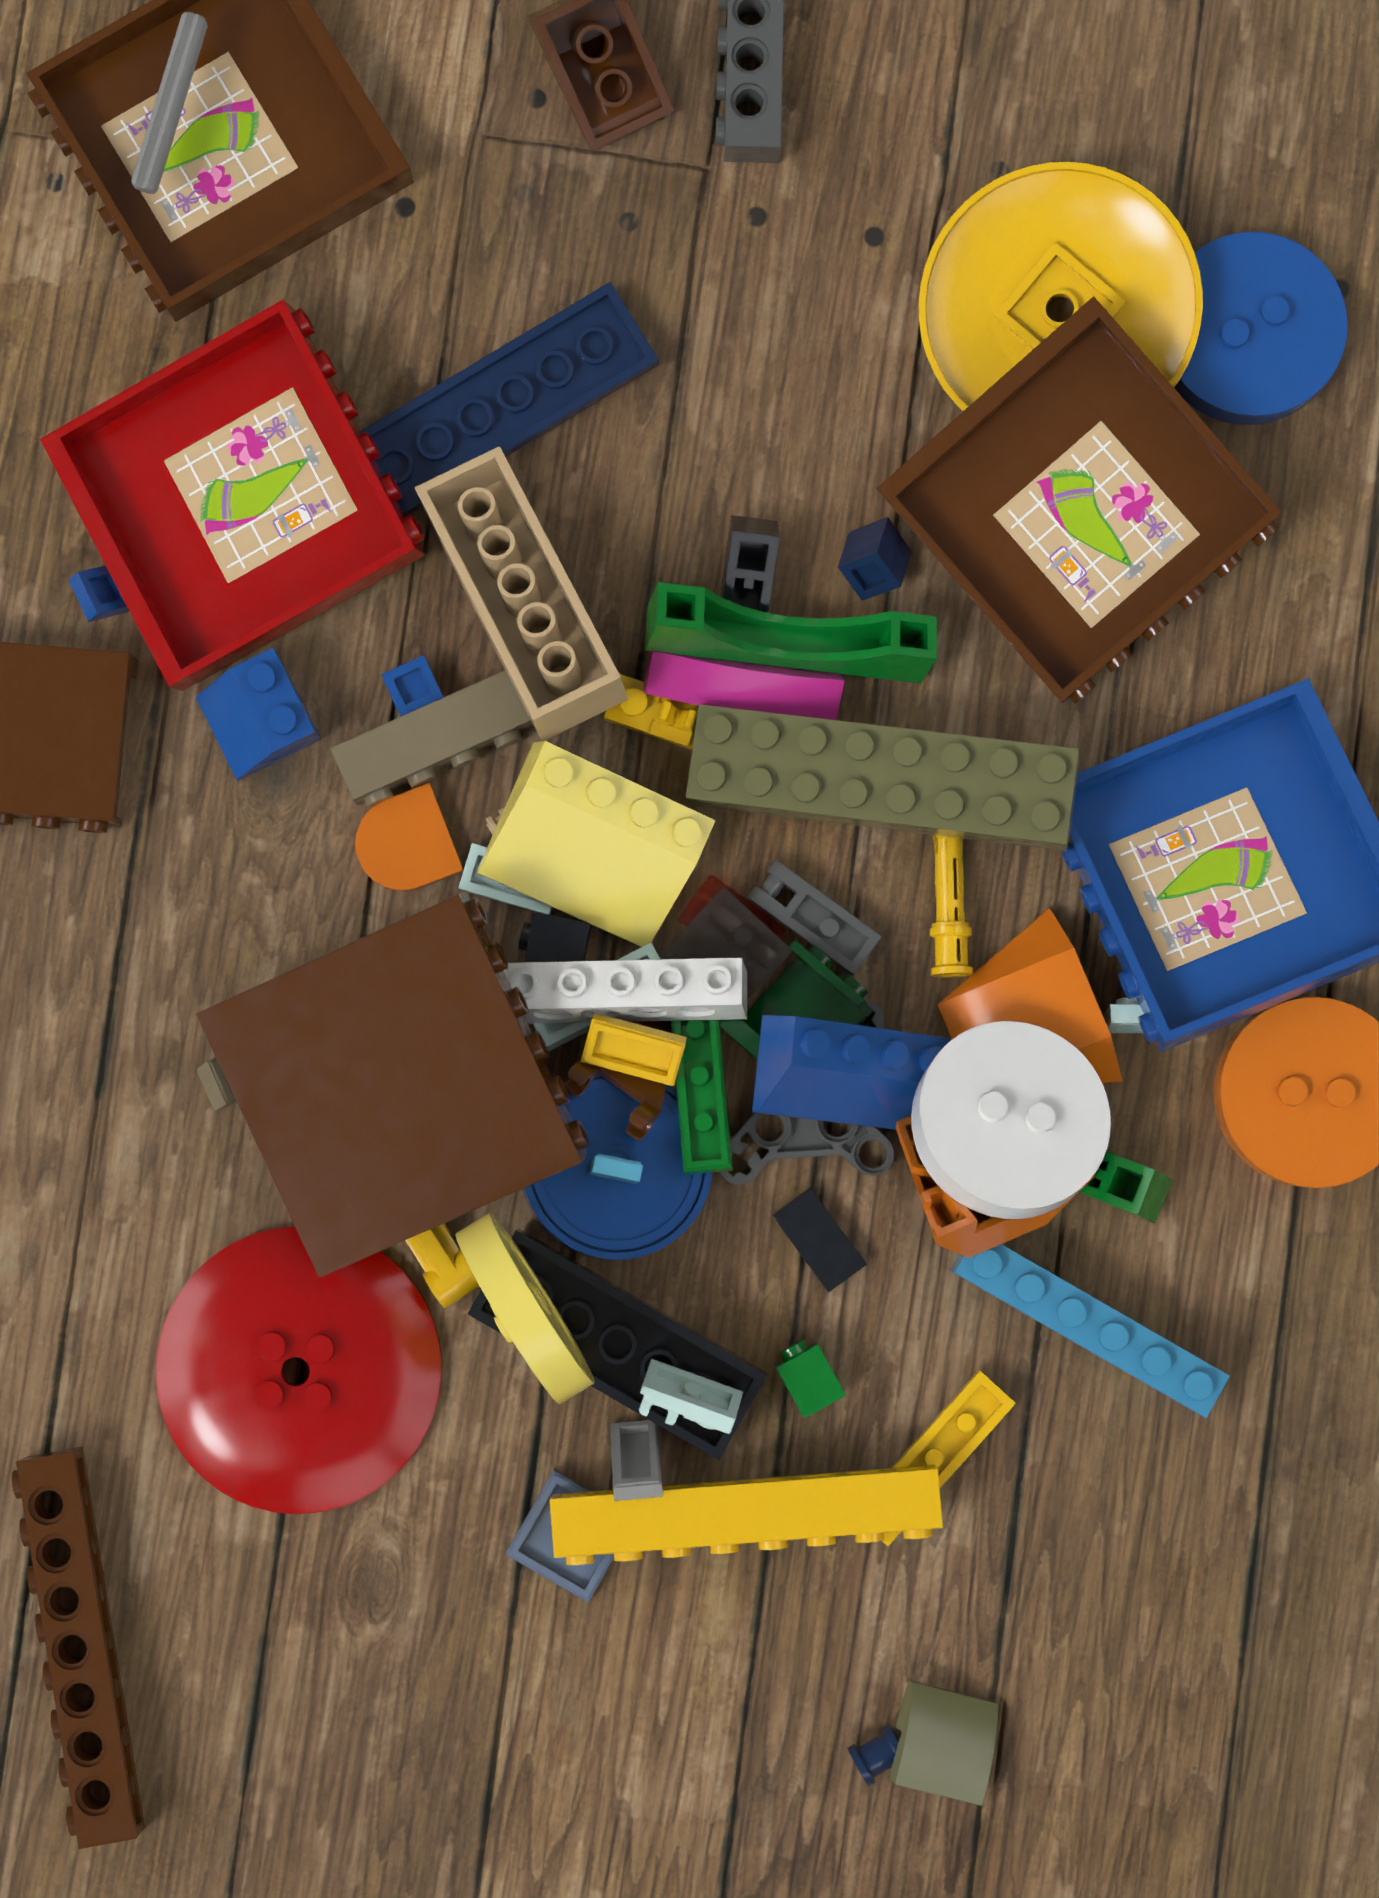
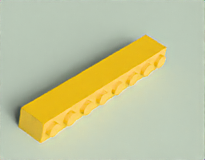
M936 1465L662 1486L663 1497L614 1501L613 1490L553 1494L550 1498L554 1558L565 1557L566 1565L594 1563V1555L613 1553L614 1561L643 1559L642 1551L662 1550V1557L664 1558L684 1557L691 1555V1547L710 1546L711 1554H727L738 1552L739 1544L758 1542L759 1550H778L787 1548V1540L807 1539V1546H828L836 1544L835 1536L855 1535V1542L869 1543L883 1541L885 1532L903 1531L904 1539H921L932 1537V1529L943 1528L939 1475Z

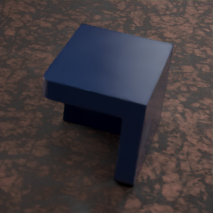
M887 517L855 529L848 534L838 568L861 601L902 586L911 550Z

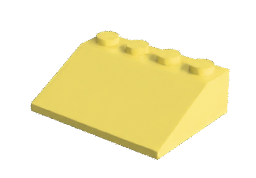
M547 741L533 742L476 873L590 923L639 947H643L653 941L690 877L716 820Z

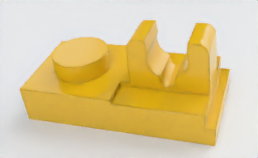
M620 674L628 700L606 710L604 720L692 750L699 705L646 694L643 691L644 682Z

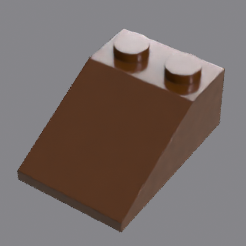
M559 0L527 16L546 60L591 152L674 112V108L627 0Z

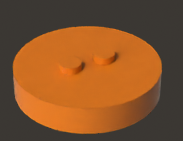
M1305 997L1285 1001L1264 1009L1243 1023L1232 1035L1220 1056L1213 1089L1215 1111L1220 1128L1235 1153L1249 1167L1271 1180L1290 1186L1306 1188H1325L1342 1185L1364 1176L1379 1165V1022L1365 1011L1343 1001L1321 997Z

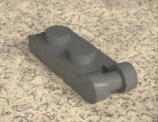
M774 860L766 871L769 874L760 888L755 886L747 899L807 943L815 945L833 962L851 975H854L882 936L785 865ZM784 886L796 893L787 907L775 900Z

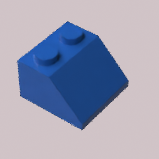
M274 648L268 649L230 668L196 696L237 781L322 740L281 656Z

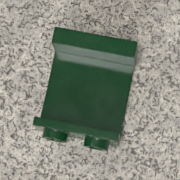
M795 940L789 948L796 958L748 1010L747 1019L722 1020L719 1026L729 1037L758 1061L762 1015L798 1016L861 1025L873 1012L864 1000L868 991L849 974H846L842 980L829 969L834 964L833 961L815 945L806 950Z

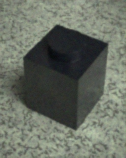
M534 912L532 923L523 922L518 949L526 951L525 960L527 962L585 961L592 927L587 922Z

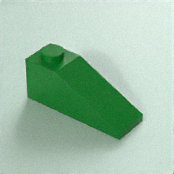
M1106 1151L1099 1168L1095 1172L1094 1178L1078 1194L1155 1224L1173 1180L1155 1169Z

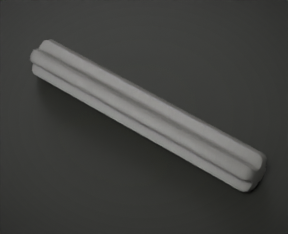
M184 12L180 18L131 179L134 188L141 192L155 194L161 182L208 27L205 18L198 14Z

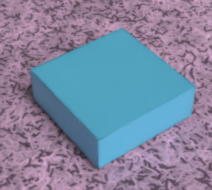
M597 1154L592 1157L589 1174L637 1184L641 1179L643 1165L637 1161Z

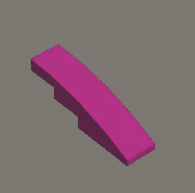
M650 651L643 691L646 694L693 705L701 704L836 720L845 680L841 674L795 670L794 668Z

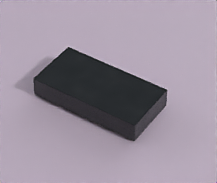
M811 1187L772 1215L828 1293L867 1265Z

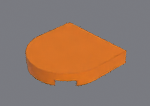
M430 783L376 804L365 814L359 824L355 839L358 861L365 873L373 881L385 888L402 892L414 891L464 871Z

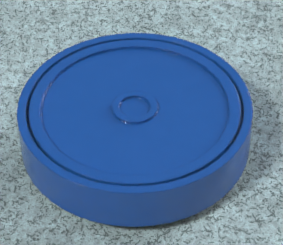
M1263 232L1230 234L1199 248L1194 253L1200 270L1203 290L1201 326L1190 362L1174 389L1188 404L1201 413L1232 424H1264L1295 413L1310 402L1329 381L1345 349L1348 327L1347 311L1343 295L1334 276L1325 264L1311 251L1288 238Z
M598 1073L580 1097H576L568 1092L570 1101L565 1103L572 1121L579 1119L588 1135L590 1146L585 1147L587 1156L582 1163L525 1187L523 1192L536 1220L551 1237L563 1246L595 1259L626 1260L638 1258L664 1248L690 1227L705 1203L711 1184L712 1173L684 1174L677 1089L674 1086L666 1085L660 1117L648 1134L641 1141H637L628 1135L625 1130L630 1124V1114L641 1103ZM597 1154H603L641 1162L643 1169L640 1182L633 1184L590 1175L589 1170L592 1157Z

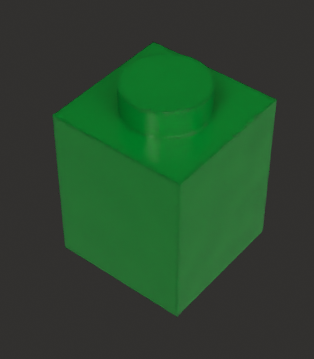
M802 1339L779 1352L783 1360L775 1364L776 1369L804 1419L846 1396L817 1342L807 1345L805 1340Z

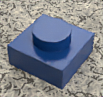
M106 565L76 572L68 580L88 622L124 614L129 610Z
M424 655L381 674L400 717L443 698Z

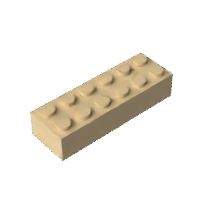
M500 446L414 487L425 514L541 741H545L628 700L620 674Z

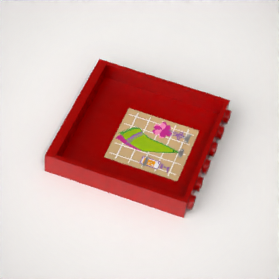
M284 299L40 438L168 686L181 691L186 690L425 556L419 544L420 541L425 539L422 530L411 514L406 517L404 516L397 503L398 500L403 498L397 483L390 473L383 475L375 459L381 457L378 447L367 431L362 434L360 433L353 418L359 415L353 400L346 390L339 393L331 378L337 374L334 364L324 349L317 352L309 337L316 333L310 319L302 308L295 310Z

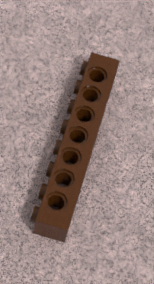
M83 1447L28 1456L16 1461L17 1470L12 1472V1487L15 1497L17 1499L22 1498L25 1517L20 1519V1536L24 1547L30 1546L33 1565L28 1566L27 1579L31 1594L38 1595L40 1613L35 1616V1629L39 1642H45L48 1661L43 1663V1678L46 1689L48 1691L53 1690L56 1709L51 1711V1728L54 1738H61L64 1757L59 1759V1777L62 1786L69 1787L72 1805L68 1806L66 1811L68 1831L71 1836H77L79 1849L137 1839L145 1829L84 1450ZM46 1490L55 1491L61 1496L63 1509L59 1515L51 1514L44 1508L42 1500ZM54 1538L63 1539L70 1546L71 1556L68 1562H60L52 1556L50 1545ZM60 1587H70L77 1593L79 1598L77 1609L69 1610L60 1604L58 1600ZM68 1635H77L85 1641L87 1647L85 1657H74L68 1652L66 1648V1638ZM84 1683L91 1687L95 1697L92 1705H83L75 1699L73 1692L75 1684ZM83 1732H93L100 1737L102 1741V1751L100 1753L88 1752L83 1747L81 1742ZM99 1780L104 1782L110 1790V1800H96L89 1791L90 1781Z

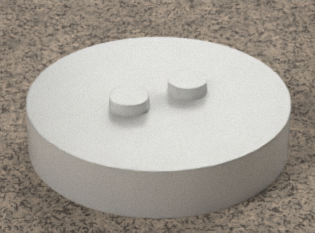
M1001 1021L971 1028L959 1034L941 1049L918 1084L912 1104L911 1123L913 1139L919 1157L929 1175L946 1194L967 1208L984 1215L1003 1219H1023L1039 1216L1062 1206L1091 1179L1099 1168L1108 1147L1111 1116L1108 1098L1098 1074L1076 1047L1045 1028L1023 1022Z

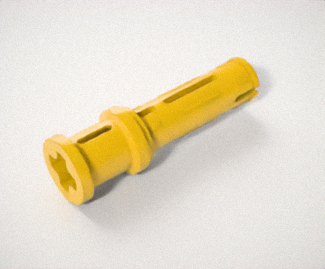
M933 835L936 923H933L932 928H930V937L935 939V967L931 968V976L942 978L972 976L973 967L968 965V937L972 935V927H970L969 922H965L963 839Z

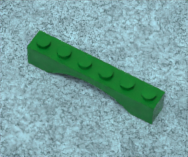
M658 582L647 606L645 651L921 684L937 660V617L896 611L849 618L816 619L789 617L738 605L703 587Z

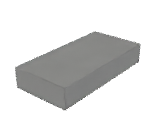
M650 1420L610 1424L614 1501L663 1497L658 1425Z

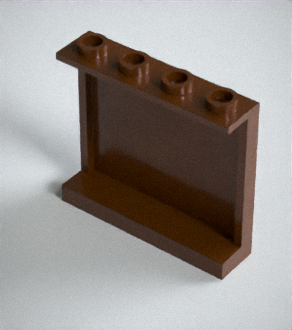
M0 642V825L12 826L14 818L32 819V827L43 829H60L61 822L79 823V831L90 833H107L108 826L122 827V819L117 817L125 727L130 678L136 679L138 660L131 653Z

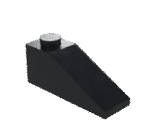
M731 515L720 597L738 605L768 613L780 539L778 521Z

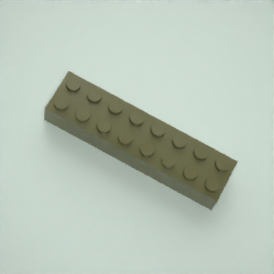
M699 704L686 799L693 806L1068 851L1080 763L1079 748Z

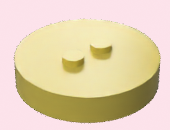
M489 1212L457 1232L455 1236L458 1245L475 1279L490 1303L496 1316L494 1317L496 1325L509 1344L512 1342L515 1344L550 1396L560 1405L594 1384L595 1380L568 1327L534 1271L498 1219Z

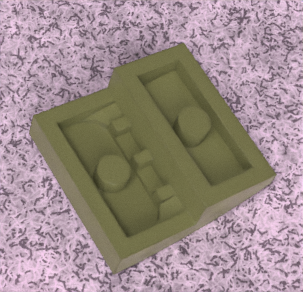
M908 1680L895 1726L901 1731V1736L888 1780L894 1785L982 1806L994 1755L998 1703Z

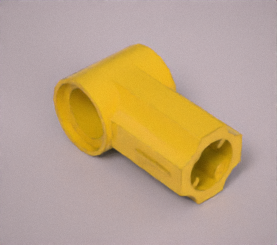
M445 1223L405 1240L425 1271L422 1274L426 1283L444 1309H447L480 1287L461 1249Z

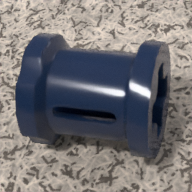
M890 1724L883 1726V1733L859 1747L855 1744L847 1747L868 1786L875 1783V1777L892 1767L899 1739Z

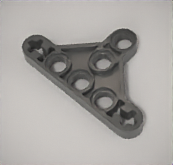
M864 999L874 1014L871 1017V1023L875 1028L883 1029L885 1019L883 1011L878 1004ZM754 1112L731 1139V1151L739 1155L746 1149L748 1144L741 1142L740 1139L748 1132L754 1143L767 1149L768 1153L762 1159L756 1151L747 1161L748 1166L751 1168L747 1175L741 1172L736 1173L734 1176L730 1175L727 1171L719 1173L726 1181L742 1185L754 1179L771 1159L841 1155L861 1173L875 1176L884 1173L890 1168L894 1160V1150L890 1141L875 1127L850 1124L847 1133L840 1137H833L824 1130L822 1120L781 1115L776 1116L782 1120L784 1126L782 1135L775 1141H764L757 1134L756 1123L765 1114ZM866 1141H878L885 1148L886 1157L883 1164L879 1167L868 1168L861 1163L859 1149Z

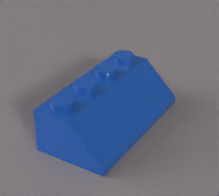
M762 1015L752 1112L896 1129L897 1121L911 1116L915 1092L925 1071L941 1049L952 1039L798 1016Z

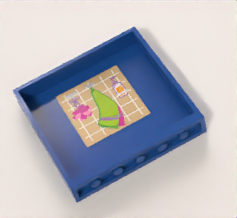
M1309 678L1078 773L1068 851H1061L1070 872L1077 870L1084 886L1080 887L1079 891L1083 903L1090 914L1097 912L1104 928L1099 930L1103 947L1109 957L1117 956L1123 972L1118 973L1121 986L1129 1000L1136 997L1144 1013L1138 1016L1142 1032L1149 1043L1156 1041L1160 1052L1379 962V821Z

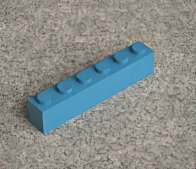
M1002 1244L970 1258L958 1254L949 1270L1205 1418L1208 1417L1230 1377Z

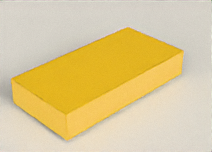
M593 1013L580 1062L674 1086L687 1037Z

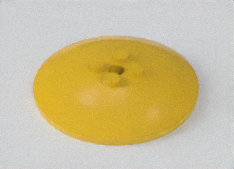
M1049 162L1010 172L995 179L967 199L945 224L932 246L925 264L919 293L920 332L931 368L943 390L955 405L964 411L1065 322H1056L1048 317L1046 308L1053 298H1068L1074 306V314L1094 296L1175 388L1190 362L1201 326L1203 290L1194 250L1179 221L1168 207L1144 186L1121 173L1105 167L1077 162Z

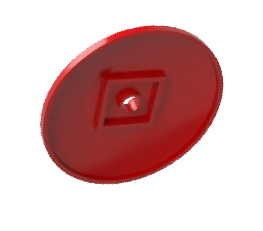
M296 1227L270 1229L250 1235L232 1243L206 1261L189 1278L173 1302L162 1328L156 1358V1386L163 1419L173 1441L191 1467L208 1483L236 1501L254 1508L286 1514H311L349 1505L376 1491L393 1478L411 1459L427 1434L436 1412L442 1382V1353L435 1321L427 1302L407 1273L395 1261L380 1251L319 1278ZM298 1357L308 1364L310 1373L305 1383L295 1385L287 1381L283 1368L288 1359Z

